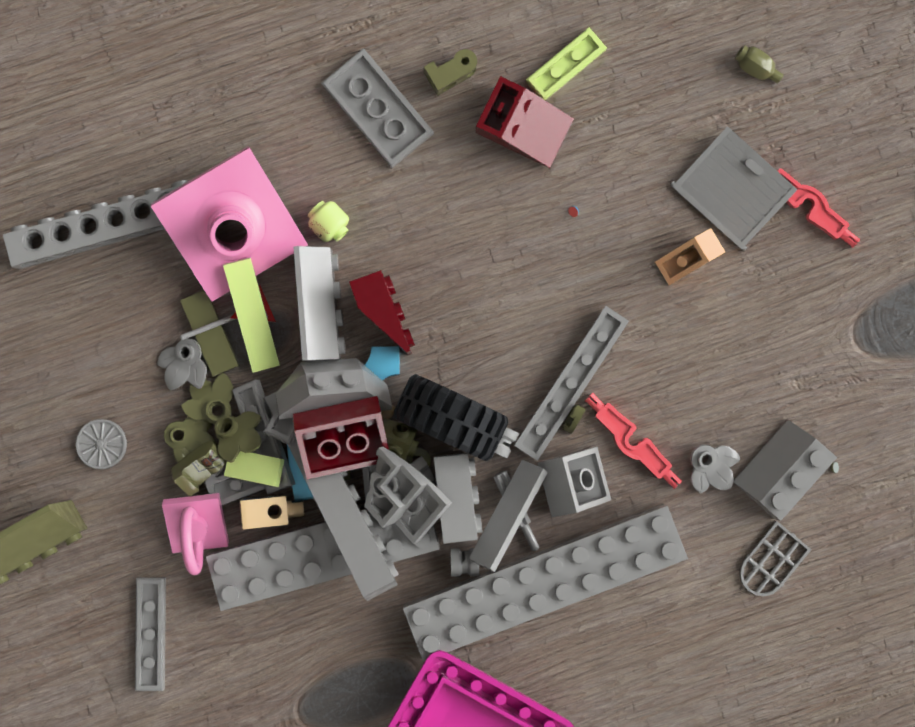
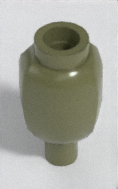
M743 45L735 56V60L739 62V67L757 79L765 80L769 78L778 84L784 75L775 69L773 59L757 47L750 46L748 48Z

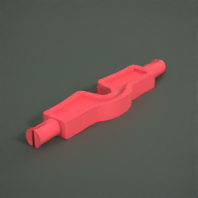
M781 168L777 170L798 189L786 202L790 207L795 209L804 200H810L812 207L806 215L807 221L823 230L834 240L841 238L851 248L855 247L860 238L847 229L849 227L847 221L829 208L826 198L820 191L808 185H801Z
M594 393L586 398L585 402L597 412L595 418L613 434L616 446L624 455L631 459L639 460L656 478L660 479L663 477L673 489L682 482L670 470L672 464L659 452L650 439L643 438L635 446L629 444V437L636 430L635 424L619 413L610 403L604 405Z

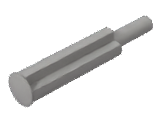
M502 471L492 477L502 496L511 481L507 471ZM526 512L518 528L522 529L531 550L537 551L539 545L529 526L531 521Z

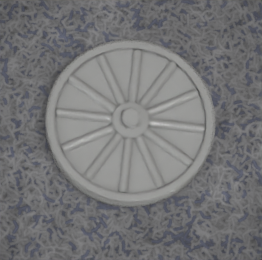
M106 419L90 421L81 428L76 438V451L79 458L84 464L94 469H107L115 466L124 457L127 448V440L122 428Z

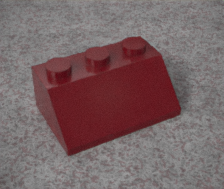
M378 396L293 414L294 432L306 479L377 465L378 455H376L378 448L385 447L389 450Z

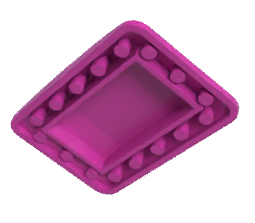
M437 650L430 653L424 661L387 727L574 726L568 719L448 652Z

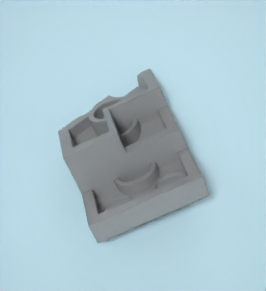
M379 447L376 455H378L375 472L371 474L370 491L367 493L364 507L382 527L395 523L413 544L417 543L425 536L452 502L417 469L385 447Z

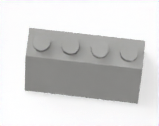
M295 246L293 248L302 361L341 359V354H345L344 337H339V326H343L342 309L337 310L336 299L341 298L340 282H335L334 271H339L338 254H333V250L330 247Z

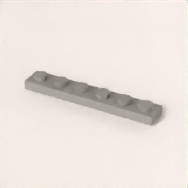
M607 306L603 308L514 444L515 447L538 461L629 321Z

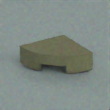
M574 405L562 430L572 434L586 409L579 405Z

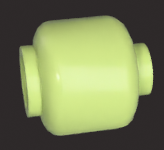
M321 201L308 214L310 218L308 222L309 228L324 242H329L333 239L338 242L349 231L346 228L349 217L335 202L329 201L325 203Z

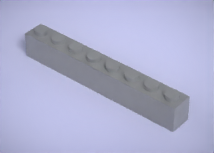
M277 391L264 397L272 414H274L277 408ZM295 437L291 446H288L362 596L366 601H369L397 586L398 584L394 577L399 575L392 560L386 562L382 551L386 550L379 534L373 536L369 526L373 525V522L367 510L360 511L356 503L360 500L357 490L353 484L348 486L344 479L348 475L347 471L306 479Z

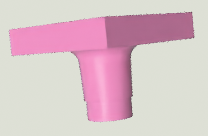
M249 146L151 203V208L211 302L230 292L223 264L251 257L254 272L257 276L294 254L293 247L308 245ZM237 220L245 226L247 234L237 242L228 243L219 240L215 236V231L223 221Z

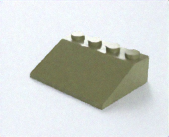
M72 500L48 504L0 532V585L9 580L7 575L15 570L20 574L33 567L32 561L41 556L44 560L57 553L56 547L65 542L68 546L82 538L80 533L88 528Z

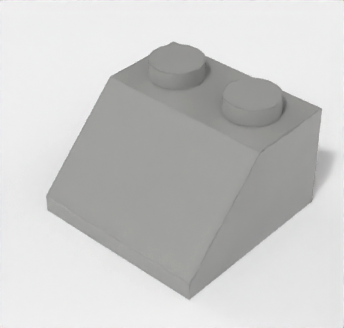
M598 447L558 456L538 463L539 467L544 468L548 472L543 480V486L552 517L578 513L611 501Z

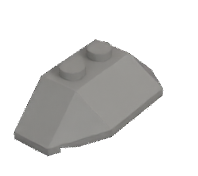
M357 358L301 362L276 393L279 419L293 418L294 413L378 396L381 411L392 410L388 385Z

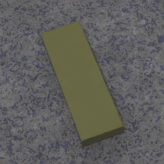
M204 290L180 300L192 330L220 320L213 303ZM222 325L195 335L213 377L240 366Z

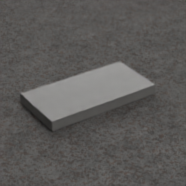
M364 48L321 83L391 168L395 167L434 134V131Z

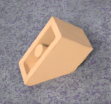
M709 229L655 261L668 285H671L725 253L712 229Z

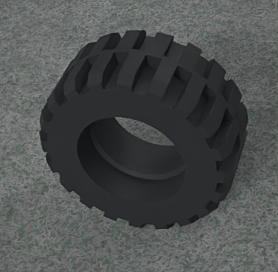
M417 374L409 378L394 410L395 419L484 461H488L493 457L508 425L507 416Z

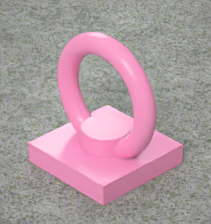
M214 493L163 499L162 508L172 553L182 552L186 570L191 575H198L203 567V550L228 547L229 539L220 494Z

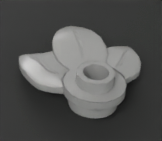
M187 338L179 341L176 347H167L161 352L157 365L166 368L164 380L169 390L178 389L186 381L198 389H201L204 385L207 367L201 359L202 351L197 341ZM185 348H188L190 351L188 357H185Z
M702 444L694 448L690 455V462L693 466L690 476L692 486L699 493L705 492L710 485L720 490L731 489L734 477L730 467L739 462V454L725 445L713 448L710 445ZM708 454L707 462L702 463L703 456Z

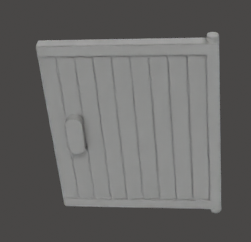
M728 126L680 179L670 184L743 251L747 249V243L798 190Z

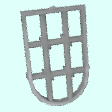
M775 521L751 552L746 555L740 567L739 576L742 585L747 591L756 596L774 594L783 587L786 580L812 549L798 539L794 533H791L778 521ZM776 526H779L784 532L772 545L766 538ZM788 534L796 541L784 555L778 550V545ZM763 543L768 547V551L756 563L751 557ZM800 544L806 551L796 563H793L790 560V555ZM774 552L780 557V561L768 573L762 567L764 562ZM749 562L753 565V570L744 580V567ZM786 562L792 568L779 582L775 578V573ZM759 570L765 575V579L756 591H753L747 586V583ZM770 580L777 585L771 591L760 593Z

